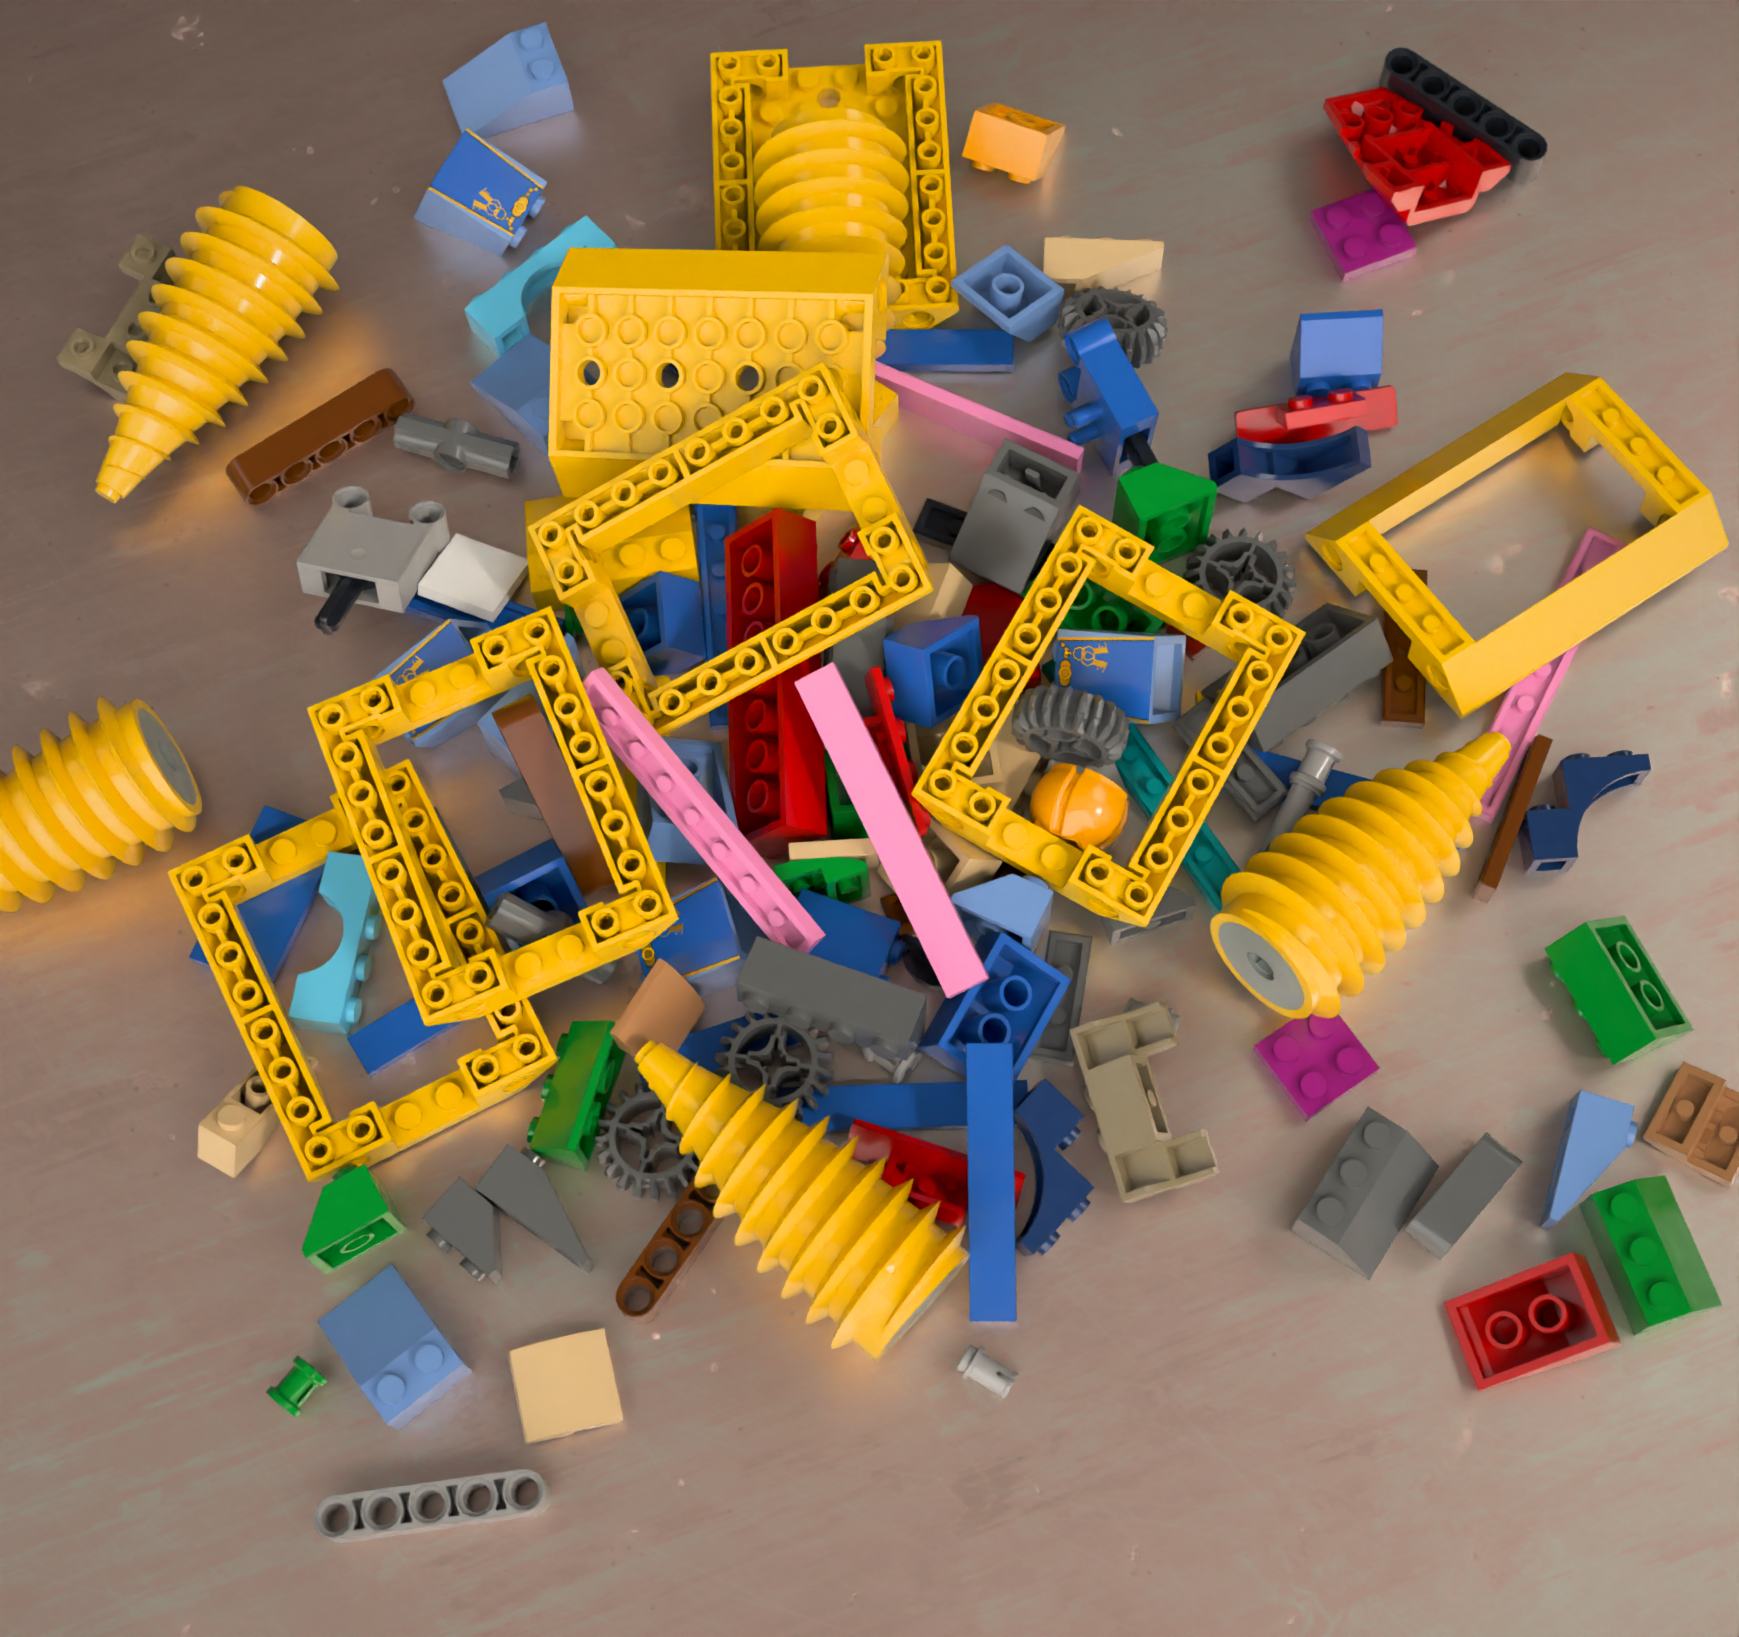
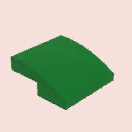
M845 857L812 858L773 866L774 873L796 899H798L802 889L825 895L846 904L871 897L869 870L866 861Z

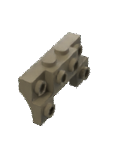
M137 234L118 265L122 273L140 280L141 283L105 338L81 328H76L57 357L61 367L86 378L117 400L125 403L127 391L118 380V372H136L137 368L136 362L126 349V343L131 340L148 341L149 337L137 319L140 312H161V309L151 295V287L155 284L175 285L165 269L167 259L178 257L172 247Z
M1157 1001L1126 1013L1092 1020L1069 1030L1086 1083L1084 1086V1096L1089 1107L1094 1110L1099 1125L1097 1139L1103 1151L1108 1155L1122 1202L1134 1203L1166 1190L1183 1188L1221 1174L1207 1130L1199 1129L1177 1138H1173L1148 1060V1057L1179 1045L1165 1002Z

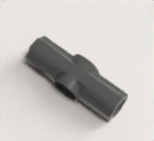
M405 412L402 416H399L394 427L393 443L395 448L433 458L440 466L454 472H465L467 468L509 479L512 474L514 475L519 463L521 449L518 442L481 433L473 424L461 419L451 418L446 423Z
M507 891L498 896L485 923V926L523 946L574 925L572 918L565 912L559 910L545 912ZM620 958L585 972L581 976L599 985L602 983L606 984Z

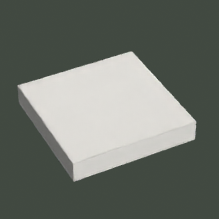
M456 533L418 583V595L494 622L529 573L528 561L526 558Z

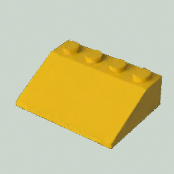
M557 496L524 501L530 587L537 610L551 606L553 612L564 610L565 603L559 600L527 527L578 498ZM690 505L683 507L599 554L617 596L625 593L658 571L699 582L700 589V575Z

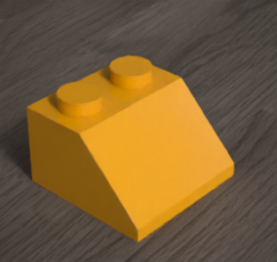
M994 101L974 111L962 157L973 160L972 166L978 169L994 171V168L1009 172L1007 176L1009 179L1029 184L1031 180L1035 181L1044 176L1066 125Z

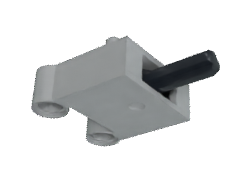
M351 485L338 489L333 494L331 509L296 560L303 593L328 598L314 620L315 627L322 630L324 635H332L333 632L338 631L355 603L404 613L418 590V583L431 568L437 556L443 552L451 541L446 510L441 503L426 500L413 505L408 513L410 524L373 517L369 493L365 488Z

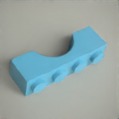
M586 215L576 223L569 224L557 238L546 246L535 250L531 257L515 270L505 273L496 285L487 292L481 293L472 299L470 304L464 308L471 330L500 358L530 333L527 322L529 309L533 301L542 292L552 287L569 247L583 248L585 245L587 248H617L616 243Z
M328 851L318 892L328 906L341 914L344 926L343 937L338 950L328 962L313 971L298 974L288 1017L299 1029L349 1036L352 1023H357L361 1015L362 999L359 997L362 981L366 982L371 973L372 958L369 956V950L372 940L378 939L381 930V915L378 914L380 904L362 856Z

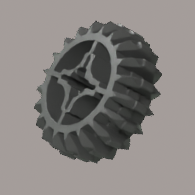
M1099 286L1098 290L1085 288L1083 293L1075 292L1072 298L1065 300L1058 320V336L1061 337L1060 344L1065 347L1064 333L1097 318L1105 317L1111 324L1116 339L1132 367L1141 368L1143 363L1151 364L1155 357H1159L1161 349L1164 347L1168 330L1166 327L1167 320L1164 318L1165 311L1157 308L1156 302L1146 301L1145 295L1132 294L1131 290L1121 291L1117 287L1105 289L1103 286Z
M1227 528L1223 531L1221 540L1211 534L1207 538L1206 545L1199 543L1195 547L1194 556H1190L1187 559L1185 566L1187 571L1183 573L1182 578L1218 598L1209 588L1208 583L1213 585L1212 589L1219 591L1225 598L1230 590L1233 591L1234 585L1237 581H1240L1242 574L1245 573L1244 581L1241 585H1238L1235 593L1281 619L1284 618V610H1288L1293 602L1292 594H1294L1296 589V580L1292 579L1295 573L1294 565L1286 564L1288 560L1287 551L1275 553L1277 548L1276 539L1265 544L1262 542L1263 535L1261 531L1254 538L1247 537L1245 528L1241 529L1239 535L1235 537ZM1254 565L1265 573L1269 582H1266V577L1257 573Z
M1040 685L1035 689H1026L1025 693L1019 696L1018 703L1015 704L1013 710L1011 733L1016 737V741L1020 745L1026 746L1029 752H1037L1041 758L1047 757L1056 762L1080 765L1084 768L1088 765L1099 768L1103 767L1104 764H1114L1115 760L1121 759L1122 752L1126 749L1130 720L1125 717V712L1121 708H1116L1114 702L1103 700L1101 695L1089 694L1086 689L1079 691L1071 686L1060 688L1057 685H1051L1050 688Z
M747 1012L745 1017L748 1026L743 1028L737 1022L731 1024V1030L736 1038L729 1036L721 1037L720 1043L728 1051L715 1053V1062L724 1067L715 1070L714 1074L725 1078L731 1073L730 1083L747 1090L738 1078V1068L748 1070L750 1075L758 1076L763 1080L762 1086L766 1084L763 1101L782 1108L799 1098L795 1119L798 1121L804 1120L801 1106L805 1104L813 1112L818 1110V1103L812 1095L827 1097L829 1095V1088L820 1081H833L835 1077L834 1071L825 1067L835 1062L833 1052L823 1051L830 1045L828 1036L816 1037L819 1032L818 1029L795 1027L788 1023L784 1017L779 1015L778 1017H772L770 1012L762 1014L763 1019L757 1021L752 1012ZM771 1036L769 1044L764 1049L748 1051L747 1055L743 1054L758 1039ZM787 1037L798 1041L804 1046L811 1057V1065L801 1063L800 1058L792 1057L786 1053ZM778 1050L782 1067L776 1069L771 1082L767 1066L773 1064ZM802 1078L806 1079L798 1090L788 1096L778 1098L780 1088L784 1084L800 1082Z
M637 1082L635 1084L636 1096L630 1098L625 1090L619 1092L618 1095L623 1103L622 1106L618 1107L614 1103H607L606 1110L613 1118H600L597 1125L599 1128L607 1133L600 1134L594 1138L596 1146L606 1148L600 1151L596 1157L599 1164H609L604 1171L608 1180L619 1177L616 1184L619 1191L624 1192L633 1184L632 1195L635 1199L640 1200L647 1188L649 1189L652 1202H658L660 1199V1189L666 1188L670 1199L677 1198V1191L674 1186L682 1183L684 1189L688 1187L691 1183L688 1176L690 1174L696 1175L700 1166L699 1159L695 1153L686 1155L680 1153L679 1147L682 1139L681 1136L671 1133L673 1122L666 1119V1108L654 1090L645 1092L642 1083ZM655 1109L653 1116L647 1122L635 1123L631 1121L637 1115ZM661 1132L665 1140L664 1144L660 1146L657 1143L658 1148H650L647 1138L650 1135L654 1137V1133ZM621 1138L628 1139L632 1145L641 1148L638 1157L641 1163L638 1170L629 1166L622 1159L620 1150ZM684 1156L671 1169L652 1173L657 1171L659 1164L664 1159L670 1157L681 1159Z

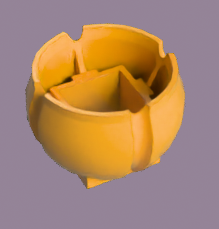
M1058 763L1050 767L1049 771L1037 782L1033 790L1029 806L1031 823L1082 852L1088 844L1106 852L1121 838L1128 823V811L1131 802L1126 801L1128 795L1121 787L1105 776L1088 768H1085L1082 773L1078 774L1074 764Z

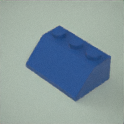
M1001 931L981 935L974 946L990 979L950 999L945 997L917 1047L951 1071L967 1077L966 1043H1013L1014 1085L1071 979Z

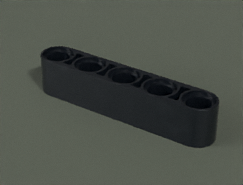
M1396 48L1387 54L1379 80V88L1385 87L1422 107L1424 112L1421 118L1433 123L1438 128H1440L1444 120L1455 126L1452 136L1467 143L1471 142L1474 138H1478L1487 143L1511 164L1509 173L1505 176L1511 181L1526 184L1536 179L1547 152V142L1543 136L1414 51L1407 48Z

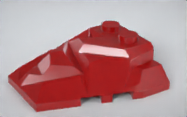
M1385 87L1325 99L1323 109L1365 178L1378 193L1383 203L1397 215L1400 221L1408 226L1467 212L1474 206L1479 192L1491 190L1509 173L1511 164L1487 143L1478 138H1474L1471 142L1467 143L1452 136L1455 128L1454 125L1444 120L1440 128H1438L1433 123L1423 120L1421 118L1424 112L1422 107Z

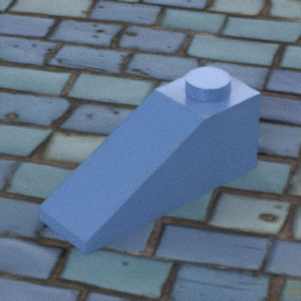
M1580 1090L1570 1100L1540 1228L1549 1230L1625 1147L1630 1148L1632 1146L1637 1131V1122L1631 1121L1635 1106L1584 1090Z

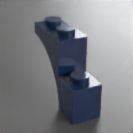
M1354 426L1329 437L1288 444L1260 443L1236 437L1208 453L1210 480L1215 481L1218 487L1217 493L1244 503L1275 487L1310 500L1372 467L1368 433L1366 429L1359 426Z
M1621 750L1610 753L1605 757H1590L1587 753H1577L1562 759L1552 774L1557 809L1551 804L1537 805L1530 808L1529 811H1526L1518 831L1525 875L1568 872L1578 858V831L1584 812L1598 799L1611 792L1627 787L1640 786L1651 771L1649 754L1633 755L1632 751Z
M1046 1078L1036 1083L1014 1107V1124L1028 1145L1035 1171V1195L1032 1209L1024 1228L1016 1238V1248L1025 1257L1034 1255L1037 1251L1044 1255L1061 1236L1056 1231L1057 1228L1067 1218L1072 1222L1075 1221L1087 1209L1091 1202L1086 1196L1095 1188L1055 1150L1057 1146L1062 1151L1065 1150L1078 1137L1081 1130L1076 1125L1085 1116Z

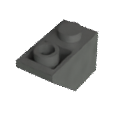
M458 1177L422 1217L432 1228L426 1235L446 1253L452 1246L465 1258L460 1262V1265L476 1280L480 1282L487 1276L497 1284L502 1279L500 1214L491 1203L461 1177Z

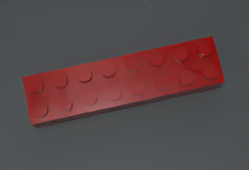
M777 507L725 538L727 651L819 602L816 521ZM821 652L728 701L730 790L738 830L763 858L772 860L788 853L789 843L813 842L827 836L824 743L794 683L821 668Z

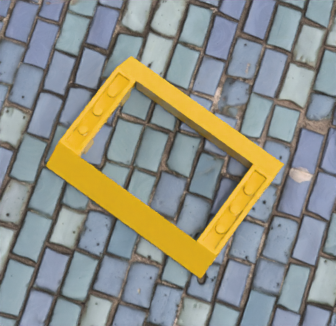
M824 361L527 527L559 600L573 607L599 667H603L661 737L935 591L925 555L861 422ZM811 437L820 457L831 465L861 528V531L857 532L867 556L876 562L881 575L875 571L659 688L599 554Z
M1569 372L1558 376L1305 533L1304 537L1355 597L1368 590L1411 639L1412 643L1408 654L1409 660L1460 719L1725 550L1729 545L1712 494L1704 484L1600 376ZM1559 421H1561L1569 429V436L1584 452L1600 443L1641 486L1646 494L1639 511L1655 528L1475 642L1385 540L1382 534L1557 426Z
M1079 504L911 795L943 827L1023 873L1042 880L1051 889L1093 913L1145 928L1306 632L1232 590L1228 592L1223 601L1150 561L1148 558L1154 546ZM1087 578L1236 662L1124 867L1112 862V856L1091 844H1088L1083 852L1007 809L1006 807L1011 800L1009 797L989 786L984 789L971 781Z
M551 606L470 639L474 654L396 685L389 674L307 708L425 1026L485 1016L495 1010H499L642 949L679 919ZM533 680L622 898L606 905L602 901L578 911L580 923L503 956L494 948H491L468 958L470 963L459 966L376 745Z
M404 760L385 769L450 943L461 966L470 963L468 958L491 948H494L501 956L505 955L494 930L485 926L487 915L410 760ZM338 792L329 796L335 808L274 837L255 844L250 835L247 834L167 872L309 1183L331 1179L338 1171L351 1165L359 1167L365 1164L367 1167H370L523 1091L558 1061L528 998H524L486 1015L499 1044L485 1051L479 1048L457 1059L460 1069L381 1108L373 1100L349 1112V1118L337 1123L237 905L325 864L328 851L349 853L358 848Z

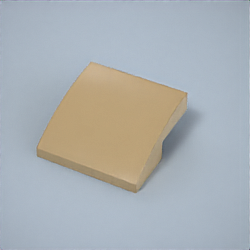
M870 838L789 843L790 861L845 857L866 861L868 868L879 867V856Z
M604 1328L558 1337L507 1352L525 1444L570 1436L575 1431L616 1424L623 1420Z

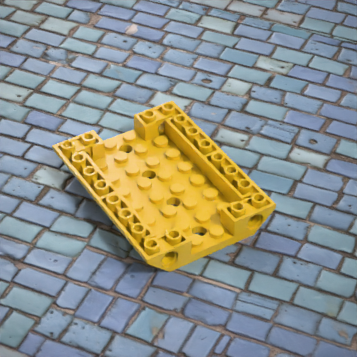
M942 41L864 44L865 64L789 68L787 49L710 53L715 250L758 251V242L761 236L756 229L755 222L758 207L754 200V188L757 180L753 172V160L757 151L770 139L773 129L782 120L802 111L828 108L823 107L819 102L825 98H834L839 102L833 107L858 110L876 117L889 130L902 138L906 145L907 155L901 164L907 170L910 178L909 186L903 193L909 203V211L901 222L907 229L908 237L905 244L899 249L904 255L906 262L902 272L894 278L899 282L902 292L899 299L888 307L896 317L895 324L891 329H930L959 312L958 292L951 287V281L957 277Z
M569 247L552 285L548 457L563 497H582L822 361L826 363L829 369H835L839 373L841 378L840 388L855 410L881 464L882 427L873 426L876 341H886L889 254ZM591 361L596 362L600 368V378L593 385L588 384L584 378V369ZM672 363L678 369L679 379L675 386L668 388L664 385L661 374L664 367ZM749 366L754 367L759 374L758 385L751 391L746 390L741 384V374ZM811 437L692 502L694 504L852 511L831 465L820 457Z

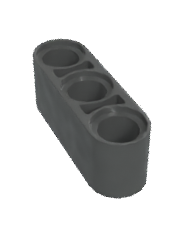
M1486 1132L1404 1230L1441 1260L1523 1161Z

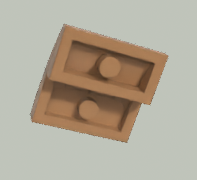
M659 958L612 1028L610 1034L621 1050L634 1057L651 1040L657 1044L664 1043L673 1050L678 1051L706 1008V1005L692 986L671 965Z
M1683 1061L1644 1134V1140L1692 1170L1731 1188L1739 1172V1092L1726 1087L1725 1079Z

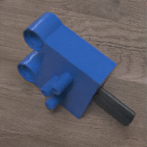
M1100 317L1064 333L1065 347L1074 365L1058 372V382L1061 391L1073 408L1064 413L1063 419L1067 427L1079 428L1068 433V441L1079 446L1092 441L1111 477L1135 466L1146 467L1158 462L1151 449L1159 412L1117 341L1111 324L1105 317Z

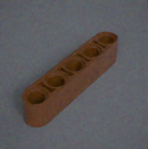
M393 369L379 370L236 456L227 465L226 475L246 504L252 507L261 506L395 425L399 416H402L405 412L411 414L416 406V400Z
M528 694L491 712L584 900L615 885L570 770L533 695Z
M695 1177L616 1291L618 1308L632 1323L646 1324L658 1316L725 1218H715L713 1216V1209L719 1196L707 1194L706 1187H695ZM698 1215L703 1218V1225L700 1230L693 1234H686L680 1231V1224L685 1217ZM671 1252L677 1256V1262L670 1271L659 1272L654 1269V1262L660 1254ZM638 1290L649 1292L650 1301L644 1309L640 1311L628 1309V1299L634 1292Z

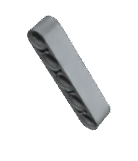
M529 1469L511 1470L333 1495L323 1499L317 1505L314 1511L313 1522L317 1532L327 1539L338 1543L358 1542L534 1517L540 1515L548 1508L551 1502L552 1491L549 1483L538 1473ZM527 1481H535L539 1489L536 1500L527 1506H520L516 1498L519 1486ZM487 1487L491 1493L489 1506L484 1511L473 1512L470 1506V1498L473 1492L479 1488ZM441 1494L444 1500V1508L441 1514L433 1519H427L423 1511L426 1499L431 1495ZM393 1500L397 1508L396 1516L392 1522L381 1526L376 1517L377 1510L384 1502ZM346 1507L350 1515L349 1522L343 1530L334 1532L330 1526V1518L335 1510Z

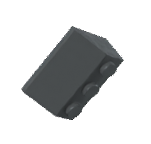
M1368 1106L1290 1230L1362 1277L1370 1280L1430 1183L1439 1165L1407 1130Z

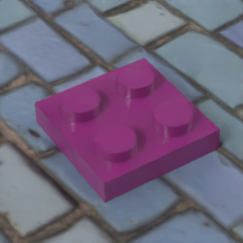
M1374 188L1312 210L1310 213L1309 221L1342 282L1415 255L1417 246L1404 223L1383 203Z
M1310 1014L1303 1019L1294 1018L1254 1045L1252 1049L1306 1122L1380 1070V1067L1340 1015L1334 1018H1322Z

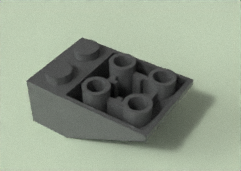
M1005 438L982 479L949 554L948 561L1021 596L1080 494V474Z

